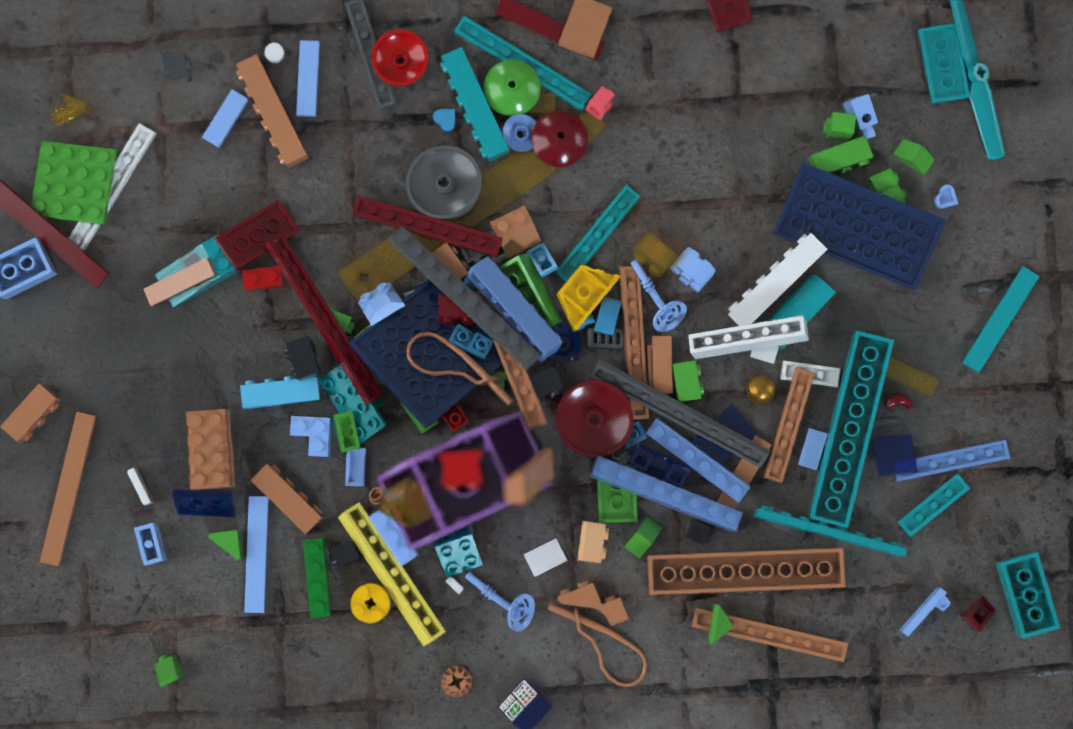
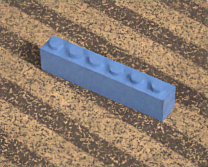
M487 256L470 268L466 277L504 321L541 355L538 359L540 362L558 351L563 343L559 335L548 326L545 319L540 317L534 306L527 302L521 291L513 286L510 279L500 271L494 261Z

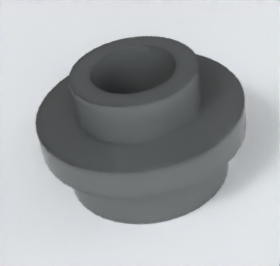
M619 449L613 453L612 461L624 466L631 459V454L626 449Z

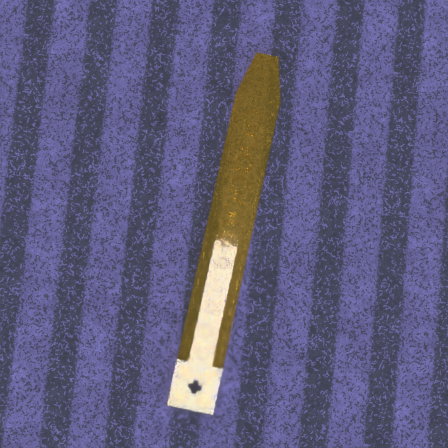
M588 112L577 117L587 129L589 145L605 125ZM562 133L557 134L558 138H564ZM533 149L526 152L517 151L482 175V191L474 207L463 216L447 220L446 222L472 229L561 167L547 165L537 157ZM409 232L431 253L445 244V242ZM387 239L343 268L338 274L357 302H359L363 294L372 292L381 283L394 282L415 266ZM362 273L369 274L368 282L359 281Z

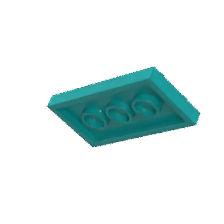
M955 23L919 29L918 36L931 104L968 99L970 97Z

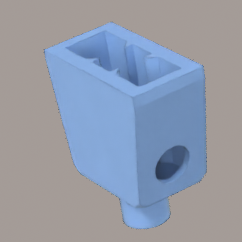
M869 94L844 102L843 105L847 114L856 115L855 131L861 130L866 139L876 136L872 125L877 124L878 120Z

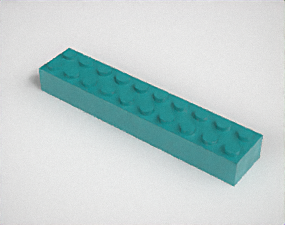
M855 331L852 334L807 515L809 519L848 528L894 343L892 339L861 331Z

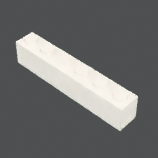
M812 233L808 236L804 234L797 241L799 245L795 249L791 247L783 255L785 259L781 263L776 261L769 268L772 272L767 277L763 274L756 281L758 285L753 290L749 288L742 295L744 299L740 303L736 301L728 308L730 311L728 315L738 326L752 324L827 250Z
M804 316L688 335L690 353L695 359L809 341L807 322Z

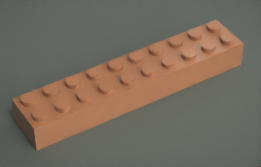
M843 548L647 555L649 595L845 587Z

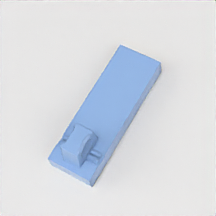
M937 587L899 631L905 636H909L934 607L944 611L951 604L945 596L947 593L942 588Z

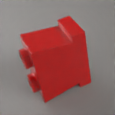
M481 451L440 454V462H444L442 486H447V490L459 489V485H467V489L480 488L479 484L483 483L478 459H482Z

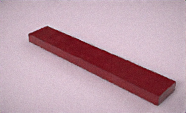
M500 0L495 11L496 15L556 43H559L565 24L513 0ZM600 41L594 58H588L598 61L605 43Z

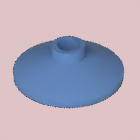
M523 114L510 117L505 122L502 131L507 146L518 152H526L533 149L531 135L536 121L530 116ZM517 132H521L523 137L519 138Z

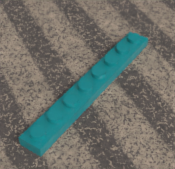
M766 506L755 509L753 517L897 557H906L907 549L902 548V544L897 542L884 543L882 538L873 536L872 539L866 538L864 533L856 531L853 534L846 532L847 529L835 526V529L828 527V523L817 521V524L810 522L809 518L799 516L797 519L791 517V513L780 511V514L775 513L773 508Z

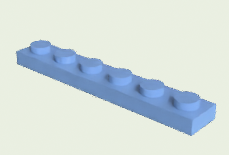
M656 418L646 432L647 435L738 503L750 489V485L660 418Z

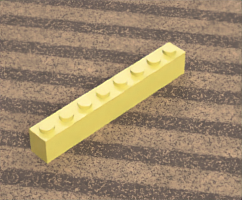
M357 503L344 511L338 519L422 645L429 644L446 631L403 567L399 564L361 504Z

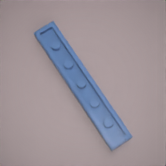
M1001 440L892 463L896 482L1010 459L1007 441Z

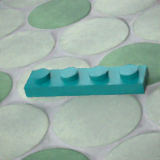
M955 474L897 521V523L911 537L970 488L959 474Z

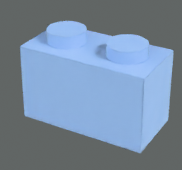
M158 523L134 528L144 566L166 561L167 557Z

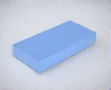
M808 428L797 465L817 471L827 433Z
M366 448L347 451L345 486L365 487Z

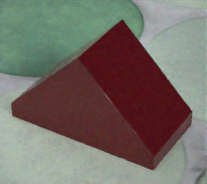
M982 596L960 616L972 630L980 632L996 610Z

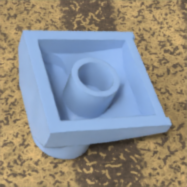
M386 282L379 284L372 292L363 294L358 302L371 326L405 306L392 284Z

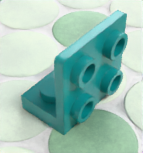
M469 524L433 541L446 577L482 566Z

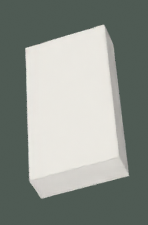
M138 468L128 470L127 473L143 505L154 503Z

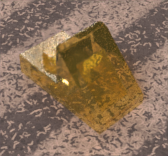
M61 93L67 107L55 109L54 113L50 114L55 124L60 125L92 110V108L85 101Z

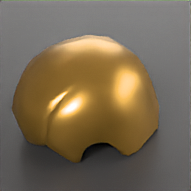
M762 374L752 376L746 385L748 400L755 405L762 406L768 404L775 394L773 380L767 375Z

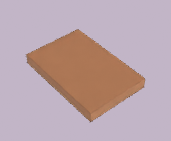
M575 0L558 46L594 58L613 7L594 0Z

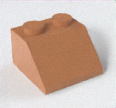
M525 205L490 222L496 236L503 239L501 246L508 259L542 243Z

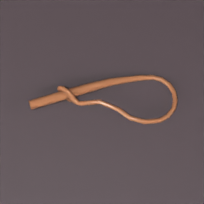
M424 332L414 336L408 343L406 350L407 358L411 365L420 372L433 376L445 374L461 375L474 384L489 385L508 406L514 402L497 383L499 381L498 377H491L467 353L440 335ZM420 337H435L462 357L483 380L477 381L465 372L447 370L433 372L425 370L411 358V346Z
M549 603L547 610L575 621L578 632L592 642L598 654L600 668L609 680L623 687L634 686L642 680L647 669L646 657L633 643L612 629L579 615L576 608L572 612ZM580 624L610 635L639 653L643 661V670L639 678L633 682L623 683L611 677L603 665L602 655L595 639L582 631Z

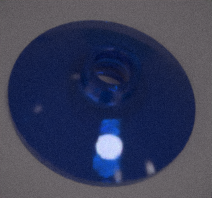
M569 325L554 326L551 329L559 335L561 341L566 342V347H559L558 351L549 356V358L559 363H567L574 360L582 348L580 334L577 331L574 332Z

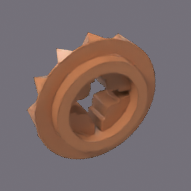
M461 666L448 668L441 678L442 689L447 695L455 698L464 696L472 686V677L469 671ZM452 674H454V676H456L457 679L464 678L460 682V690L456 685L449 686V684H451V682L453 681Z

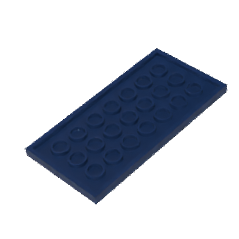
M802 162L773 234L798 243L797 241L804 234L808 236L812 233L827 248L823 254L916 291L946 223V219Z

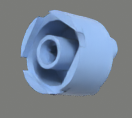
M687 247L669 268L676 275H680L679 280L684 285L688 286L690 284L692 289L699 292L711 279L716 270L706 259L703 260L699 257L700 254Z

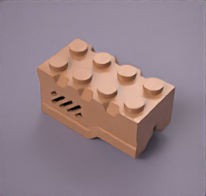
M218 409L186 412L191 473L190 489L236 488L230 410Z

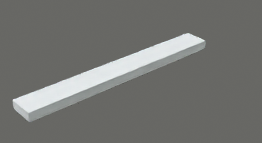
M140 123L115 161L107 214L156 136L154 131ZM78 222L69 238L85 251L100 225Z

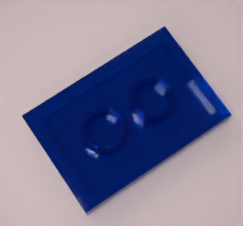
M732 405L714 419V421L748 439L757 434ZM700 435L691 440L693 444L722 465L734 455Z
M173 489V499L178 515L236 516L232 492Z

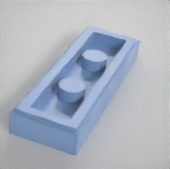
M231 90L202 138L220 148L249 100L236 91Z

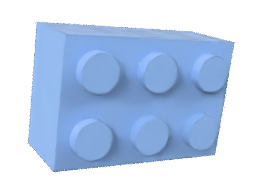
M35 237L0 254L1 298L7 300L58 275L40 239Z

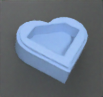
M951 185L942 186L939 189V194L934 198V205L939 209L958 205L954 188Z

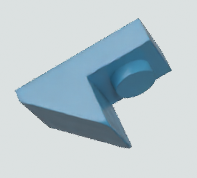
M544 243L526 251L540 278L559 269Z

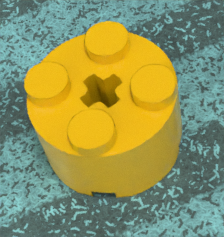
M377 583L362 585L354 592L351 598L353 614L365 623L380 621L391 609L392 601L390 595L382 585ZM373 598V602L376 605L370 608L367 601Z

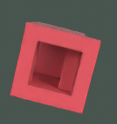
M602 86L589 101L585 110L601 121L605 112L607 113L613 105L611 101L615 97L614 93Z

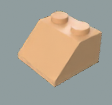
M582 521L578 560L601 563V559H605L606 548L603 547L604 540H608L609 528H606V524Z

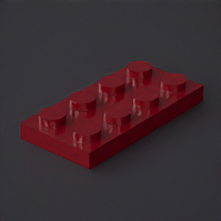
M277 200L218 235L214 240L237 271L269 251L264 244L266 240L281 233L288 240L298 234L300 230L281 202Z

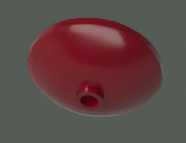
M549 112L542 116L533 128L531 135L532 148L537 157L547 165L553 167L573 165L582 158L587 149V129L583 122L570 112ZM562 133L564 138H558L557 134Z

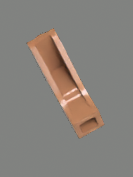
M588 580L577 584L578 588L571 590L569 587L559 591L560 595L557 596L561 604L595 608L601 611L606 616L610 626L628 620L620 597L616 598L615 595L605 598L604 603H601L594 583H589Z

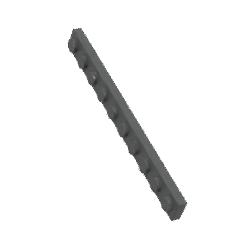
M403 226L388 238V241L526 371L540 358L541 355Z
M600 359L590 376L595 380L606 381L615 385L630 399L761 468L769 456V449Z

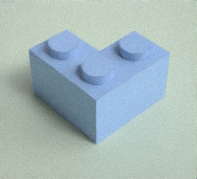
M291 416L290 435L309 437L308 456L330 457L332 419Z

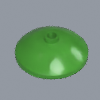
M505 60L496 64L490 69L484 81V94L488 104L496 112L505 116L527 113L535 106L540 96L541 85L536 71L530 65L520 60ZM510 82L516 84L514 88L508 86Z

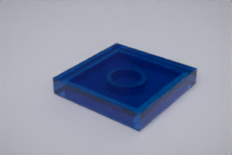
M911 434L873 438L878 477L917 473L918 469Z

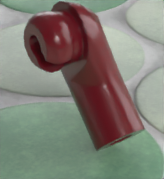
M901 393L888 395L884 401L885 407L889 409L893 408L894 405L900 404L909 410L914 403Z

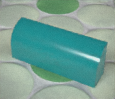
M810 274L767 321L804 316L808 323L836 292L821 278ZM787 344L779 345L778 347L782 350Z

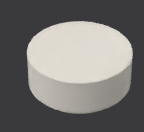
M271 43L265 48V56L270 62L278 63L284 58V50L280 44Z
M449 576L445 582L457 594H460L463 591V587L453 577Z

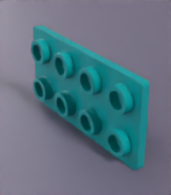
M340 364L319 379L320 384L339 413L353 411L359 444L387 425L378 409L386 405L383 397L366 405Z

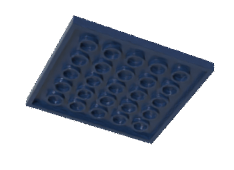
M429 279L402 300L405 305L404 307L375 323L373 326L370 325L349 342V346L425 429L479 385L474 384L461 375L445 374L433 376L420 372L411 365L407 358L406 350L411 339L420 333L431 332L449 340L455 327L460 324L471 332H478L493 341L476 323L472 325H463L462 323L444 325L443 323H438V296L444 293ZM420 337L411 346V358L425 370L433 372L446 370L465 372L477 381L483 380L462 357L435 337ZM494 341L485 358L464 351L490 376L503 366Z

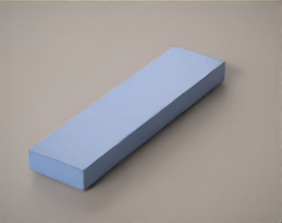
M300 40L297 116L316 117L319 41Z

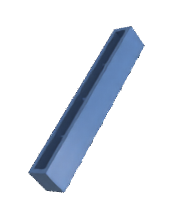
M600 456L595 458L589 476L729 532L737 530L743 514L740 511Z

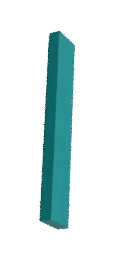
M625 185L559 266V269L555 271V274L567 282L580 265L585 266L641 196L628 185Z
M1024 266L1021 267L963 359L962 363L977 373L980 372L1040 276Z

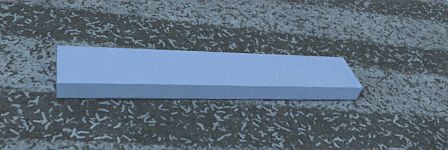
M249 496L244 613H265L268 497Z

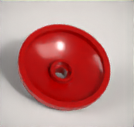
M398 29L385 33L376 41L372 50L371 60L374 71L381 80L393 86H407L423 76L428 66L429 56L425 43L418 35L408 30ZM402 58L404 59V62L402 64L397 63V60Z

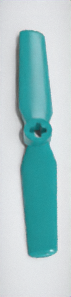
M950 0L962 56L971 81L969 83L970 101L987 157L990 160H997L1005 156L992 91L987 82L989 70L985 64L979 62L977 47L963 0Z

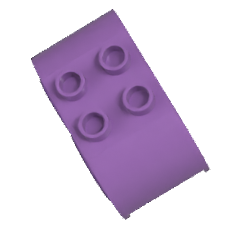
M521 412L490 421L447 443L418 454L398 464L392 470L378 477L377 480L411 551L511 505V503H506L505 499L506 482L539 451ZM481 451L482 459H478L483 483L479 484L480 488L467 489V485H459V489L447 490V486H442L444 462H440V454ZM550 480L544 483L541 490L553 485V481Z

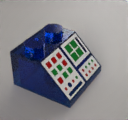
M525 678L498 706L518 729H533L553 707Z

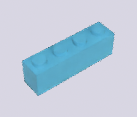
M293 376L283 377V381H276V378L264 379V383H257V380L245 381V385H240L243 409L321 401L318 377L298 381Z

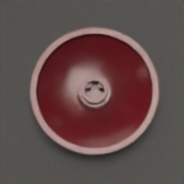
M588 380L576 384L564 394L557 408L556 426L562 441L575 453L591 458L604 457L619 450L628 440L633 428V410L627 396L618 387L606 381Z

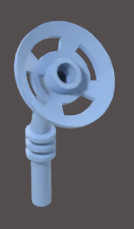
M638 260L632 261L631 265L639 276L641 285H643V288H646L645 292L650 294L659 308L653 319L654 328L659 332H666L675 328L686 315V305L682 301H672L665 305L655 290V285H652L653 281H650L651 278L647 277Z
M470 571L467 573L465 578L481 590V594H485L484 596H488V600L492 599L509 611L508 624L513 631H522L530 624L535 611V602L531 595L521 594L511 604L499 596L496 590L493 591L492 587L489 588V584H484ZM525 614H527L525 619L520 623L519 620L523 618Z

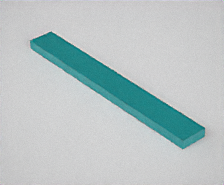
M463 16L454 30L455 34L501 62L513 59L527 63L536 71L540 85L581 111H583L592 97V94L466 16Z

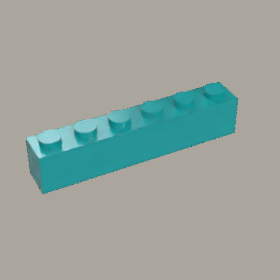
M460 47L442 55L440 66L444 74L448 73L450 77L447 81L451 90H456L458 94L455 97L459 107H464L466 113L463 116L466 123H471L474 129L471 133L475 142L479 140L481 144L479 151L483 159L487 158L488 162L508 154L509 148L463 48Z

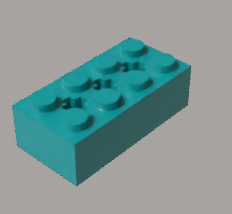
M1030 552L995 562L1016 636L1024 639L1060 629L1038 552ZM1020 572L1025 574V577H1022V579H1019ZM1025 592H1030L1028 599L1025 598ZM1032 610L1036 612V615H1033L1034 618L1030 616Z

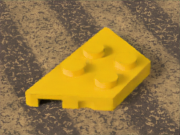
M580 265L556 295L574 332L578 330L620 278L618 274L612 275L604 273L603 270L591 269L588 266Z

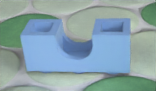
M387 506L369 516V519L401 566L419 555L416 549L409 550L399 525Z

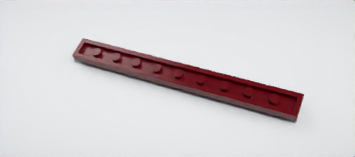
M281 233L266 240L264 244L364 403L368 405L381 398L384 394L362 359L349 346L350 340L284 235Z

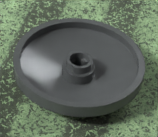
M437 146L424 151L413 161L406 177V191L416 210L422 215L443 221L459 218L469 212L477 203L483 185L482 174L475 159L466 151L454 146Z

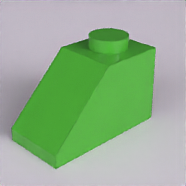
M168 653L158 658L159 662L154 664L160 687L185 676L176 654L170 656Z

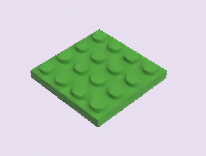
M42 141L31 206L45 218L105 225L117 151L108 148Z

